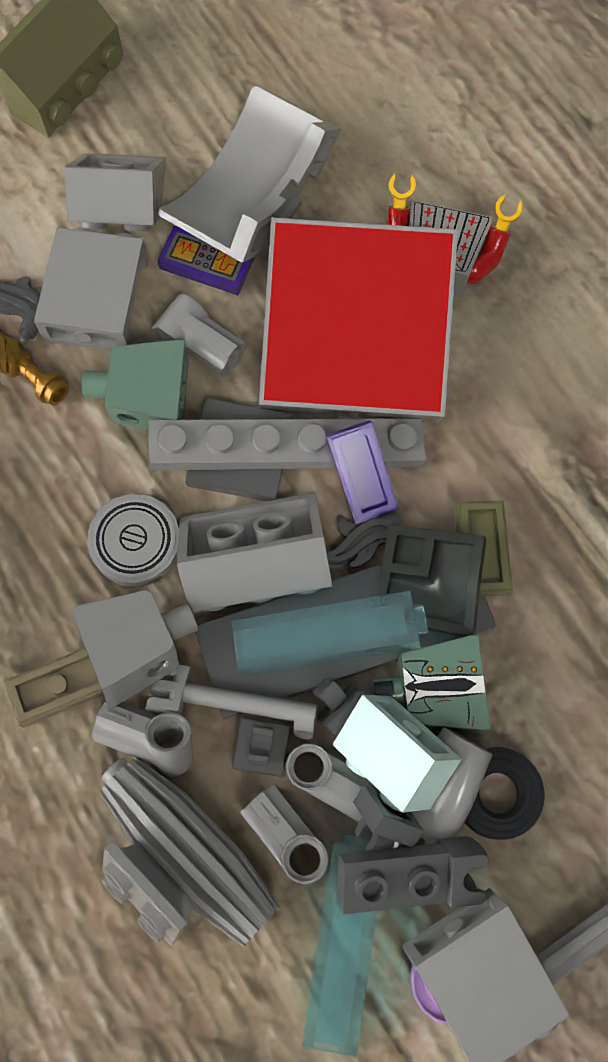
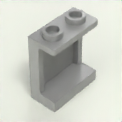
M83 227L73 229L56 228L34 323L44 342L111 351L115 346L132 344L133 336L129 323L141 269L147 268L149 261L143 238H136L127 233H117L115 235L97 233Z
M488 888L484 891L487 898L483 904L459 907L404 943L402 947L421 976L469 1062H509L515 1053L534 1040L550 1035L556 1028V1025L570 1015L509 906Z

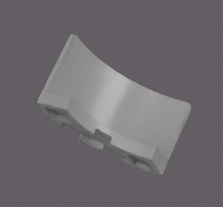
M255 86L251 89L248 100L230 137L208 170L186 193L175 201L160 207L158 215L242 263L258 255L269 245L270 238H268V235L270 233L271 217L293 218L302 205L301 199L297 198L309 176L317 180L341 129L260 86Z

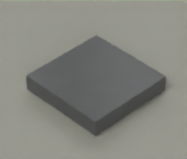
M206 398L201 420L294 419V414ZM283 469L188 470L186 484L188 487L256 500L271 501L277 499Z

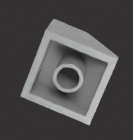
M83 153L64 167L67 221L81 222V227L87 229H103L107 227V223L123 224V229L127 231L149 230V225L154 226L160 218L158 212L162 206L166 157Z

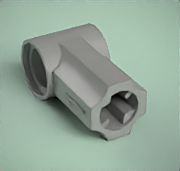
M184 294L176 297L151 329L159 341L185 340L188 354L221 376L233 371L245 350L244 341L210 320L205 309L194 299Z
M104 702L96 716V722L92 730L93 741L149 762L151 768L164 777L179 776L191 766L193 760L191 727L186 718L180 714L169 712L155 715L123 702L109 709L107 702ZM168 742H175L179 744L172 748L160 747L161 745Z
M303 744L295 748L288 755L285 763L286 775L295 787L304 790L357 822H360L363 818L353 803L363 785L378 790L367 778L354 773L345 762L314 744ZM309 752L315 754L321 762V773L312 782L301 781L294 772L295 760L302 753Z
M273 784L254 798L240 814L290 879L302 885L314 884L321 880L327 871V851L323 843L316 838ZM308 845L318 851L320 864L314 873L302 876L293 870L291 857L297 848Z

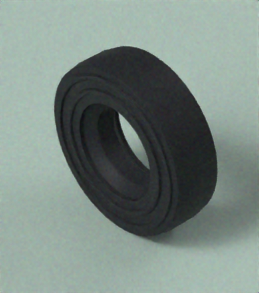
M504 747L486 748L493 755L484 778L492 773H501L508 776L516 786L517 800L509 811L498 814L491 812L483 805L478 791L465 824L475 833L489 839L507 840L516 838L530 830L541 815L545 800L543 781L536 767L519 752Z

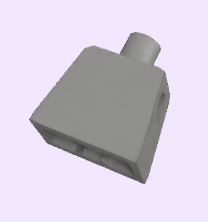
M146 590L70 608L109 709L176 670L179 662L173 641L198 631L188 604L161 614L152 593Z

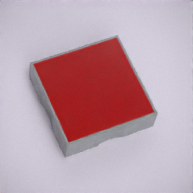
M271 217L259 393L260 408L273 411L317 414L350 411L368 414L377 418L422 419L423 421L438 422L443 419L446 409L458 229Z

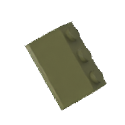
M40 0L0 42V88L10 114L49 138L59 126L67 122L70 114L83 99L89 97L94 92L96 85L110 70L115 69L120 63L124 54L116 23L98 0Z

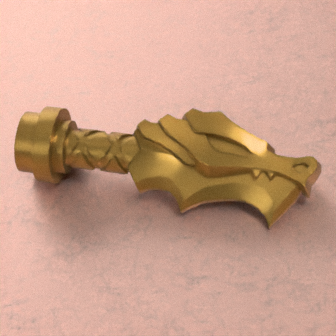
M0 331L1 373H9L11 377H16L20 374L27 378L35 386V397L42 403H49L55 406L62 402L69 391V385L65 382V378L57 371L46 373L39 369L40 367L32 362L33 354L24 351L22 348L23 344L19 342V339H14Z

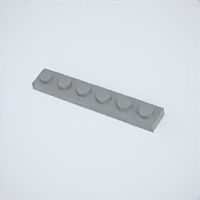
M422 419L148 420L149 470L336 468L326 435L368 420L373 422L386 468L423 467L426 462Z

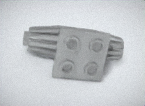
M138 757L129 762L125 758H121L103 774L101 780L106 785H104L100 794L133 844L119 848L112 841L104 848L102 871L106 877L102 880V883L110 894L121 904L128 899L141 914L137 918L139 925L156 943H159L164 938L172 946L185 929L192 908L244 947L280 908L244 853L184 791Z

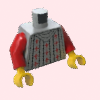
M395 174L391 177L388 191L394 198V202L388 209L387 225L458 229L454 296H462L468 284L479 283L499 265L511 232L508 230L510 223L518 220L522 214L523 205L521 200L517 212L513 216H505L501 213L500 209L506 194L501 196L496 202L495 207L498 216L496 225H491L493 217L415 200H412L411 206L407 207V198L412 195L416 187L413 175H410L409 191L404 194H400L394 189Z

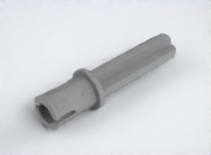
M608 904L536 955L552 985H555L608 946Z

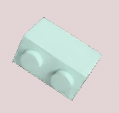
M362 695L333 743V746L347 758V766L354 773L367 778L380 791V798L385 804L402 813L431 809L462 760L392 696Z

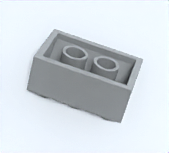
M316 493L180 517L177 567L186 601L191 612L201 610L218 611L229 605L245 602L262 603L271 600L273 597L295 593L312 594L320 589L333 587Z

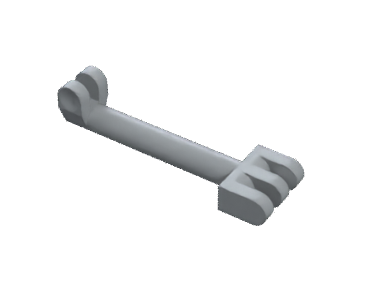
M180 664L176 670L162 678L165 680L159 679L152 684L151 693L163 698L150 697L145 707L146 711L155 715L169 712L181 715L184 703L290 720L294 721V735L302 739L313 738L315 720L318 714L317 704L190 683L192 678L191 667Z

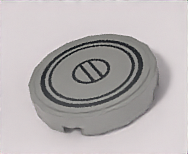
M128 494L114 498L98 510L89 525L87 546L90 558L104 577L119 585L140 587L150 584V581H154L158 577L162 578L171 571L177 560L179 526L176 517L165 503L149 495Z

